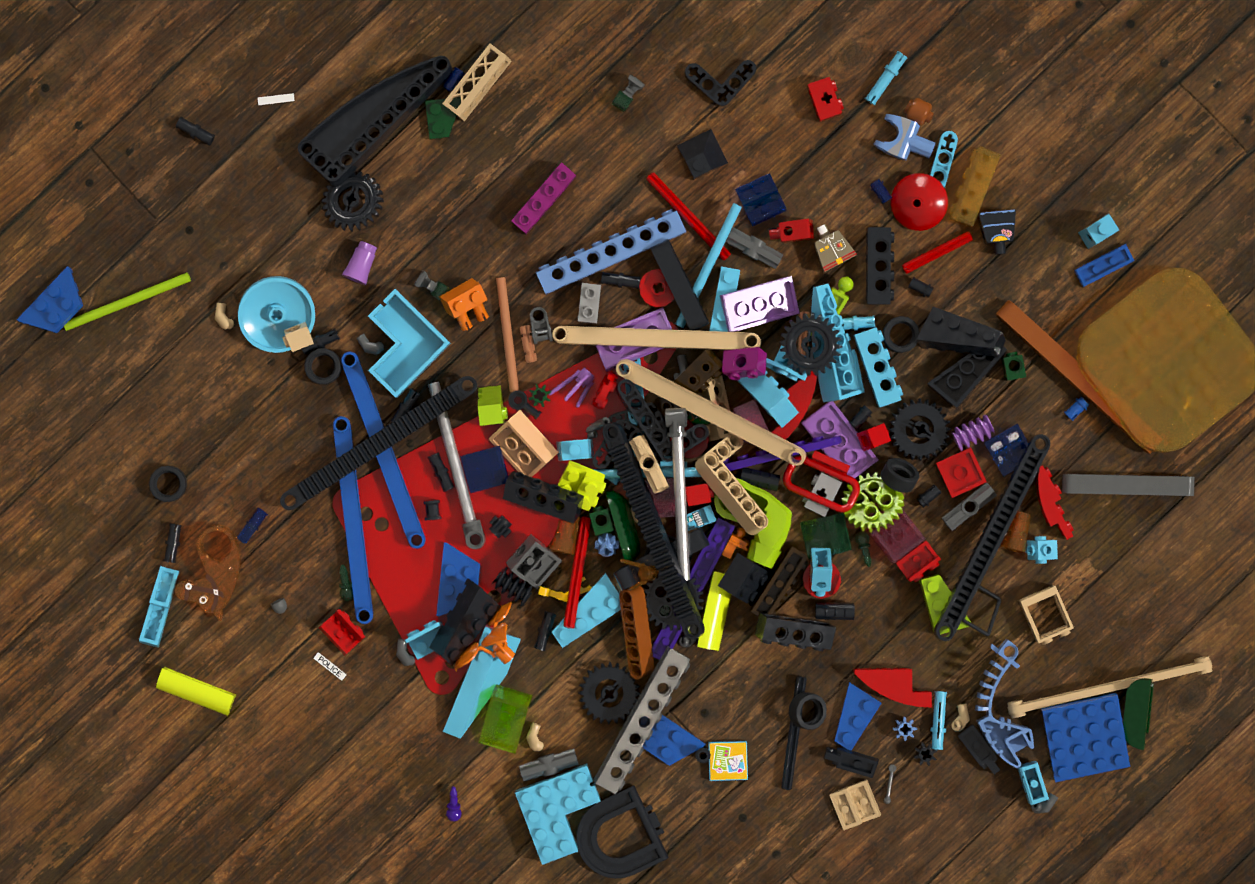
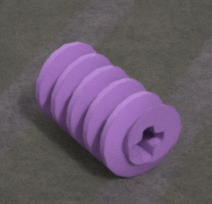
M986 414L983 415V421L978 417L976 418V424L973 421H969V427L962 424V430L955 427V434L952 432L955 443L961 451L963 450V444L969 448L970 441L976 445L977 438L983 442L984 435L990 439L991 432L995 434Z

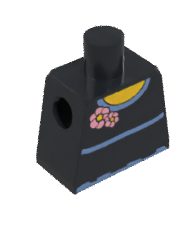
M1016 210L977 214L984 243L994 244L995 255L1006 254L1005 242L1014 241Z

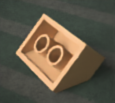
M521 410L513 415L489 438L492 444L518 472L529 477L534 476L559 453Z

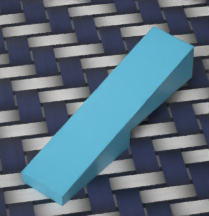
M160 566L139 638L140 643L159 648L179 571Z

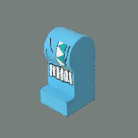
M710 504L687 514L688 531L716 521Z

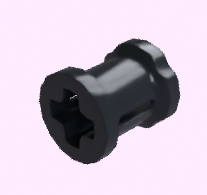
M440 500L423 502L426 508L425 521L442 519L439 513Z

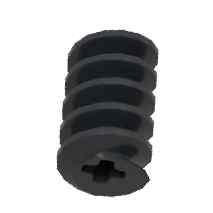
M505 567L493 581V583L496 582L495 589L497 590L502 587V594L508 591L507 598L515 596L514 603L521 600L520 607L522 608L533 593L531 592L532 585L525 588L526 581L519 583L520 577L517 576L513 579L514 572L506 574L508 568Z

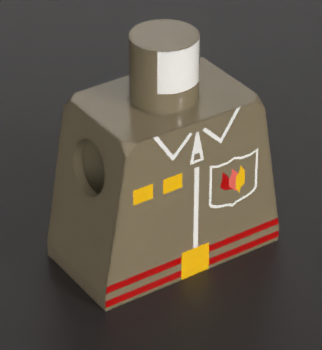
M826 224L815 229L820 240L814 243V247L823 273L857 255L839 230L831 234Z

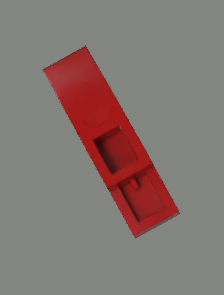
M1041 465L1036 474V490L1040 509L1047 525L1051 527L1056 524L1063 538L1068 540L1073 537L1072 531L1074 529L1069 521L1064 520L1062 507L1059 504H1055V502L1061 499L1060 494L1062 492L1057 484L1052 483L1050 479L1052 474L1048 467L1044 468Z

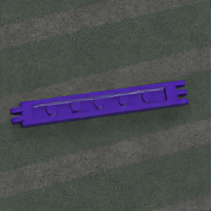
M823 436L812 438V442L805 443L802 440L793 444L801 447L805 452H810L840 444L842 439L840 436L824 439ZM760 450L756 452L755 456L749 457L748 454L737 456L738 460L730 461L728 458L723 463L729 471L781 458L765 450Z

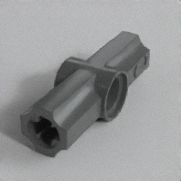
M734 227L725 241L743 251L742 253L756 261L759 260L774 269L777 268L783 257V254L770 248L762 240L749 236Z
M986 482L944 515L942 520L953 531L970 516L976 514L979 509L995 498L997 494ZM968 501L974 504V509L971 512H967L964 508Z
M573 748L557 754L551 753L541 756L538 760L519 765L523 781H528L540 776L546 777L556 774L560 770L579 765Z

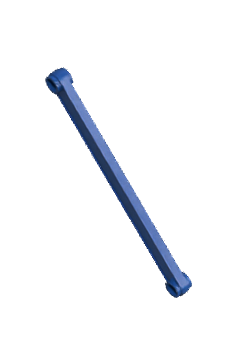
M346 352L341 358V363L367 433L371 437L385 427L357 354ZM348 355H353L355 358V362L351 366L345 363V358ZM390 447L376 457L408 543L411 547L418 549L424 546L426 538L394 451ZM416 534L422 538L420 545H414L412 542V537Z
M342 416L337 417L333 422L337 458L354 448L350 420ZM341 419L347 423L346 429L342 431L337 428V422ZM355 470L339 481L355 615L359 623L367 624L373 619V606L357 472ZM362 610H366L370 614V618L366 621L360 618Z

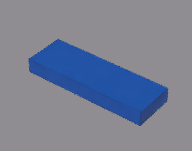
M1124 244L1075 269L1074 272L1082 287H1085L1133 262L1134 259L1127 245Z

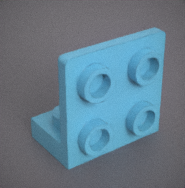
M780 349L774 361L766 359V367L778 374H783L794 381H797L798 378L805 381L807 378L806 370L800 375L799 368L793 371V364L787 366L789 359H782L786 352H781Z
M433 620L424 625V630L419 631V629H416L407 634L408 638L405 639V642L409 643L417 660L434 652L429 647L438 630L443 626L442 622L437 623L436 620Z

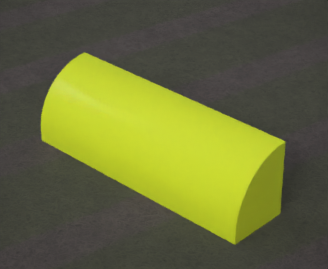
M713 571L702 619L705 631L698 638L697 647L719 651L731 594L718 586L725 573Z
M166 667L162 668L156 688L226 716L229 715L236 697L234 693Z

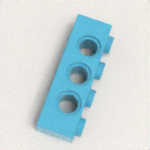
M873 328L853 335L878 408L900 401V396L903 395L900 385L895 383L894 378L897 375L894 367L889 365L890 355L888 349L883 348L882 341H884L881 330L877 331V328ZM869 344L877 345L878 351L876 354L868 352ZM876 362H882L884 365V370L881 373L876 372L874 369ZM882 380L890 382L889 390L884 391L881 389L880 383Z

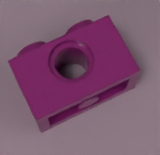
M759 347L724 350L722 373L731 380H740L743 377L754 379L758 378V376H763L766 372L767 353Z

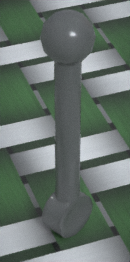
M893 764L888 767L890 774L886 797L883 800L885 804L891 802L890 792L893 773L896 771V766Z

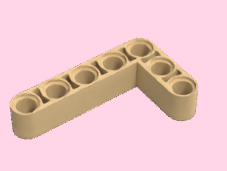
M730 433L699 458L695 463V467L744 530L750 535H756L767 527L768 518L723 463L743 445L742 438Z

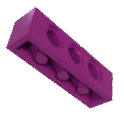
M561 162L511 222L527 235L572 183L576 175Z

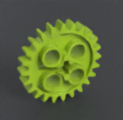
M876 472L873 477H870L869 473H867L865 479L860 475V481H858L860 492L856 502L858 500L864 501L860 504L855 502L852 509L844 512L849 523L854 522L855 528L861 525L862 531L868 527L870 533L873 528H876L879 532L881 526L887 529V523L894 525L892 519L899 520L897 513H903L901 507L905 506L903 493L888 487L881 479V476H877ZM847 485L849 491L843 492L846 497L842 498L843 504H846L852 492L851 485ZM873 488H878L877 491L871 492ZM885 501H891L889 504L883 505ZM870 513H876L872 517L868 516Z

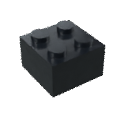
M737 553L718 586L752 606L759 598L761 590L768 583L772 573Z

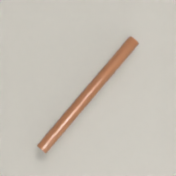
M501 277L496 278L509 392L519 391L506 278Z

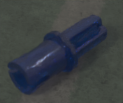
M258 507L251 519L246 521L247 524L237 536L238 540L246 544L254 532L259 530L258 527L268 513Z

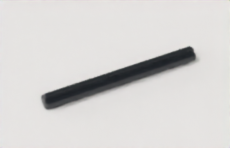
M796 677L794 697L799 693L805 692L806 677ZM802 705L801 712H800L801 717H802L803 705ZM791 720L781 786L784 790L792 789L800 728L794 725Z

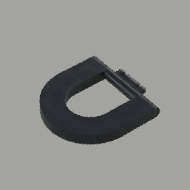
M635 785L592 805L585 812L578 826L577 846L583 861L594 872L608 878L630 877L669 858L658 836L663 834L664 830L663 828L655 829L661 826L654 811L648 814V811L652 810L653 807L651 804L646 807L644 806ZM635 808L651 843L622 857L607 855L601 850L597 842L599 828L604 822Z

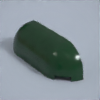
M605 491L626 565H628L637 558L640 551V542L629 503L619 492Z
M1149 678L1134 681L1128 687L1126 693L1123 721L1125 739L1132 747L1140 750L1145 748L1146 734H1149L1154 684L1152 683L1153 679Z

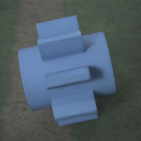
M604 533L598 536V540L595 541V549H598V554L609 557L616 554V549H619V541H616V536Z
M903 716V721L895 720L897 727L892 729L898 731L896 734L897 738L903 736L904 741L907 740L908 736L914 738L912 732L917 730V728L912 727L911 724L914 722L912 719L907 722L906 717ZM904 724H906V726L909 727V730H906V733H903V731L900 730V728H902Z

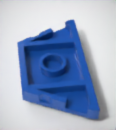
M67 266L17 320L23 324L58 333L83 307L81 297L78 294L77 284L72 275V269Z
M444 542L436 616L447 614L450 610L454 609L458 594L462 593L466 587L465 582L467 578L477 585L479 584L481 564Z
M662 714L660 721L655 723L652 728V736L649 740H645L642 747L670 766L699 748L704 747L705 743ZM641 717L640 725H645L648 717Z

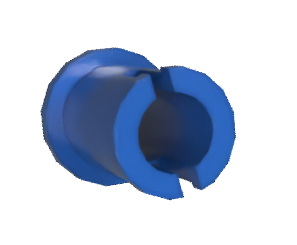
M1082 397L1076 398V402L1064 413L1073 421L1084 409L1087 410L1089 404Z

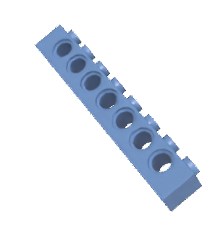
M672 209L662 213V217L657 220L652 217L644 221L645 225L641 227L634 225L626 229L627 233L623 235L616 233L610 236V240L602 243V240L593 243L591 245L592 248L585 251L582 248L575 251V256L571 258L564 256L557 259V264L550 266L546 264L539 267V272L536 274L545 294H549L651 249V247L667 239L671 240L686 233L678 212H673ZM660 223L668 225L669 229L666 233L658 231L657 226ZM644 230L651 233V238L647 241L640 238V233ZM626 238H630L634 242L633 246L629 249L622 245L623 240ZM606 247H615V255L607 256L605 254ZM592 253L596 254L599 258L595 264H590L587 261V257ZM574 261L581 264V268L577 272H573L570 269V264ZM555 269L563 271V277L559 280L552 277Z

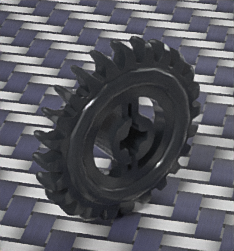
M359 171L357 175L354 172L340 186L327 185L326 188L329 191L323 192V196L326 198L321 200L323 204H326L322 207L323 211H327L324 216L329 218L330 224L335 222L336 228H339L341 225L343 231L346 230L347 226L351 232H353L355 225L359 231L361 230V224L368 227L367 220L374 223L372 215L379 217L376 209H383L378 204L379 202H384L383 198L378 197L383 195L381 190H377L380 189V184L376 183L375 178L370 179L369 174L363 176V172ZM352 188L351 191L346 192L343 196V203L346 207L345 211H342L339 206V198L345 190ZM359 190H362L365 194L364 205L363 200L359 196Z
M804 313L803 320L796 316V323L790 320L791 327H784L787 333H781L785 340L779 341L780 344L784 345L780 351L786 352L782 359H789L787 366L793 364V371L799 368L800 375L806 370L807 376H810L812 371L815 376H818V370L826 373L825 366L832 369L830 362H838L834 356H841V353L836 351V349L843 347L837 344L842 338L835 336L840 330H832L835 323L828 325L829 318L822 321V314L815 319V313H811L810 318ZM808 331L807 337L801 343L803 351L806 352L805 358L797 349V341L803 332ZM815 331L818 332L824 340L823 352L820 354V356L814 358V353L821 348V341L817 336H815ZM811 339L812 343H815V347H812V349L811 346L807 345V343L810 342Z
M918 398L917 404L911 399L910 406L904 402V409L897 407L899 414H892L896 420L889 421L894 427L888 429V431L894 432L890 439L896 440L892 446L899 445L898 453L904 450V457L911 454V460H914L917 455L918 460L921 461L923 455L929 460L930 453L936 457L935 450L943 452L940 445H948L944 439L951 437L945 433L951 431V428L945 426L950 423V420H944L947 413L940 414L942 407L935 409L936 402L929 406L928 399L922 404L920 398ZM915 416L927 417L933 425L934 432L929 431L927 423L923 421L914 423L910 419ZM923 425L922 429L926 433H919L918 435V430L913 426ZM906 426L911 429L914 437H926L929 441L923 444L912 442L906 434Z
M611 662L608 663V667L601 663V669L594 665L595 672L587 670L589 677H582L586 683L579 684L580 687L584 688V690L578 691V694L584 695V697L579 699V702H585L582 709H589L586 713L587 716L592 713L594 714L593 721L600 717V724H602L604 719L607 720L608 725H610L611 719L618 724L619 717L625 721L624 714L629 716L630 709L634 707L633 703H636L638 700L635 696L641 694L635 691L640 685L633 684L636 679L630 678V672L625 673L626 666L620 670L619 663H616L615 667H612ZM607 679L616 680L613 685L608 684L601 689V697L597 700L595 691L598 684ZM622 686L624 694L621 702L613 707L603 706L605 702L611 703L617 699L618 689ZM607 689V690L610 691V690H613V689H614V691H613V696H614V697L611 698V697L609 696V697L605 698V695H606L605 690Z

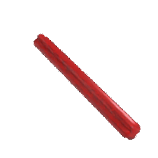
M652 172L647 177V181L712 248L716 237L667 185ZM723 246L719 257L722 260H726L731 253Z
M581 517L563 624L568 629L575 627L591 525L589 517Z

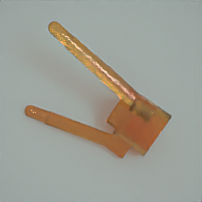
M620 559L621 563L639 567L638 576L641 580L629 587V591L646 584L647 581L654 580L659 572L652 565L645 566L644 563Z

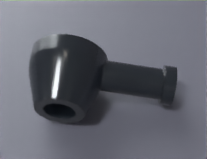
M512 392L508 398L509 405L516 410L524 409L536 420L542 412L527 403V396L524 392ZM518 396L522 399L520 404H516L514 401Z

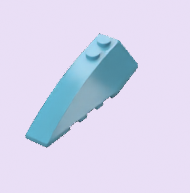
M829 283L813 287L811 313H815V319L822 314V321L829 318L828 325L835 323L832 330H840L835 336L842 338L837 344L843 347L836 349V351L841 353V356H834L838 362H830L832 369L825 366L826 373L818 370L817 377L823 402L842 400L865 392L855 349H851L849 344L850 336L843 329L842 324L844 321L842 316L837 314V304ZM816 331L815 336L820 339L821 348L814 353V358L820 356L824 349V340Z
M487 625L484 627L478 642L479 646H482L483 639L494 629L493 627ZM506 633L507 645L516 653L521 639ZM494 645L484 647L492 652L494 651L492 649ZM482 650L478 651L469 664L443 732L461 739L507 675L512 660L503 664L497 656L493 658Z

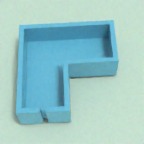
M394 289L383 300L387 305L384 307L382 304H379L368 317L395 344L368 371L395 398H398L451 343L398 290Z
M588 764L515 791L542 865L578 852V846L566 815L601 802L595 783L590 785L593 782V777Z

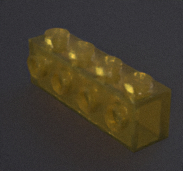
M980 146L977 150L973 149L969 159L972 161L970 168L966 167L962 177L965 179L963 186L959 185L955 195L958 197L956 204L952 203L948 213L951 214L950 220L973 227L1001 154Z

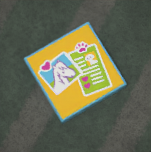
M747 741L708 742L711 754L709 759V781L748 780Z

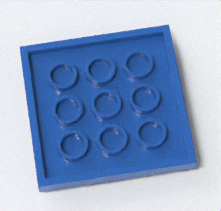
M1117 693L1041 708L1055 782L1130 767Z

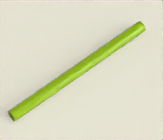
M188 272L72 318L66 323L64 328L68 331L191 281Z

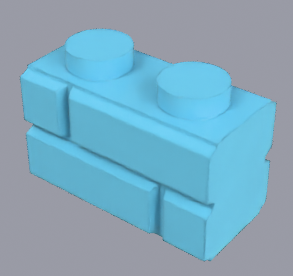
M1031 761L1021 764V767L1017 769L1028 803L1033 805L1048 800L1049 797L1038 762Z

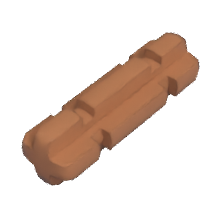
M521 326L520 333L521 335L523 334V337H521L524 353L526 352L525 360L527 363L537 361V356L534 353L533 336L530 335L532 333L531 326Z

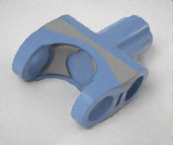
M885 115L884 119L896 128L897 137L891 142L875 140L874 146L904 161H907L910 151L930 158L935 142L917 135L920 128L917 122L896 115Z

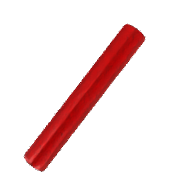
M965 232L904 263L902 268L908 274L971 242L973 238L970 232Z

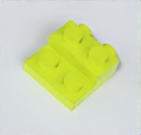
M569 460L557 485L566 490L584 495L582 509L589 511L591 507H596L599 500L597 495L598 493L602 494L605 489V474Z

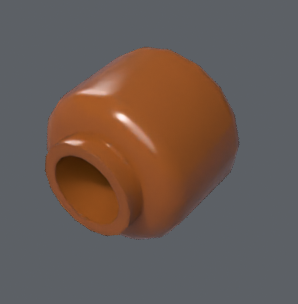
M921 98L911 99L904 111L906 118L917 122L919 126L924 125L925 122L930 123L934 115L931 112L932 105Z

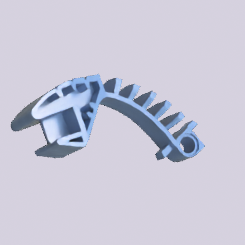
M1005 639L999 648L992 643L990 645V648L1005 659L1006 662L1002 667L993 660L989 662V664L1000 669L997 675L984 670L983 674L994 678V681L991 685L980 680L979 685L990 690L988 695L977 693V698L986 699L987 704L986 706L975 705V710H986L987 715L976 720L992 750L1004 761L1019 768L1021 767V762L1015 753L1026 746L1031 749L1034 748L1032 730L1027 726L1011 723V719L1005 720L1004 717L995 719L991 713L995 689L1010 665H1013L1015 668L1020 667L1014 661L1018 655V648L1011 641ZM1007 646L1013 648L1011 656L1004 655V649Z

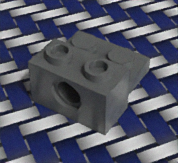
M530 534L506 564L517 576L538 589L562 560L549 550L545 544Z

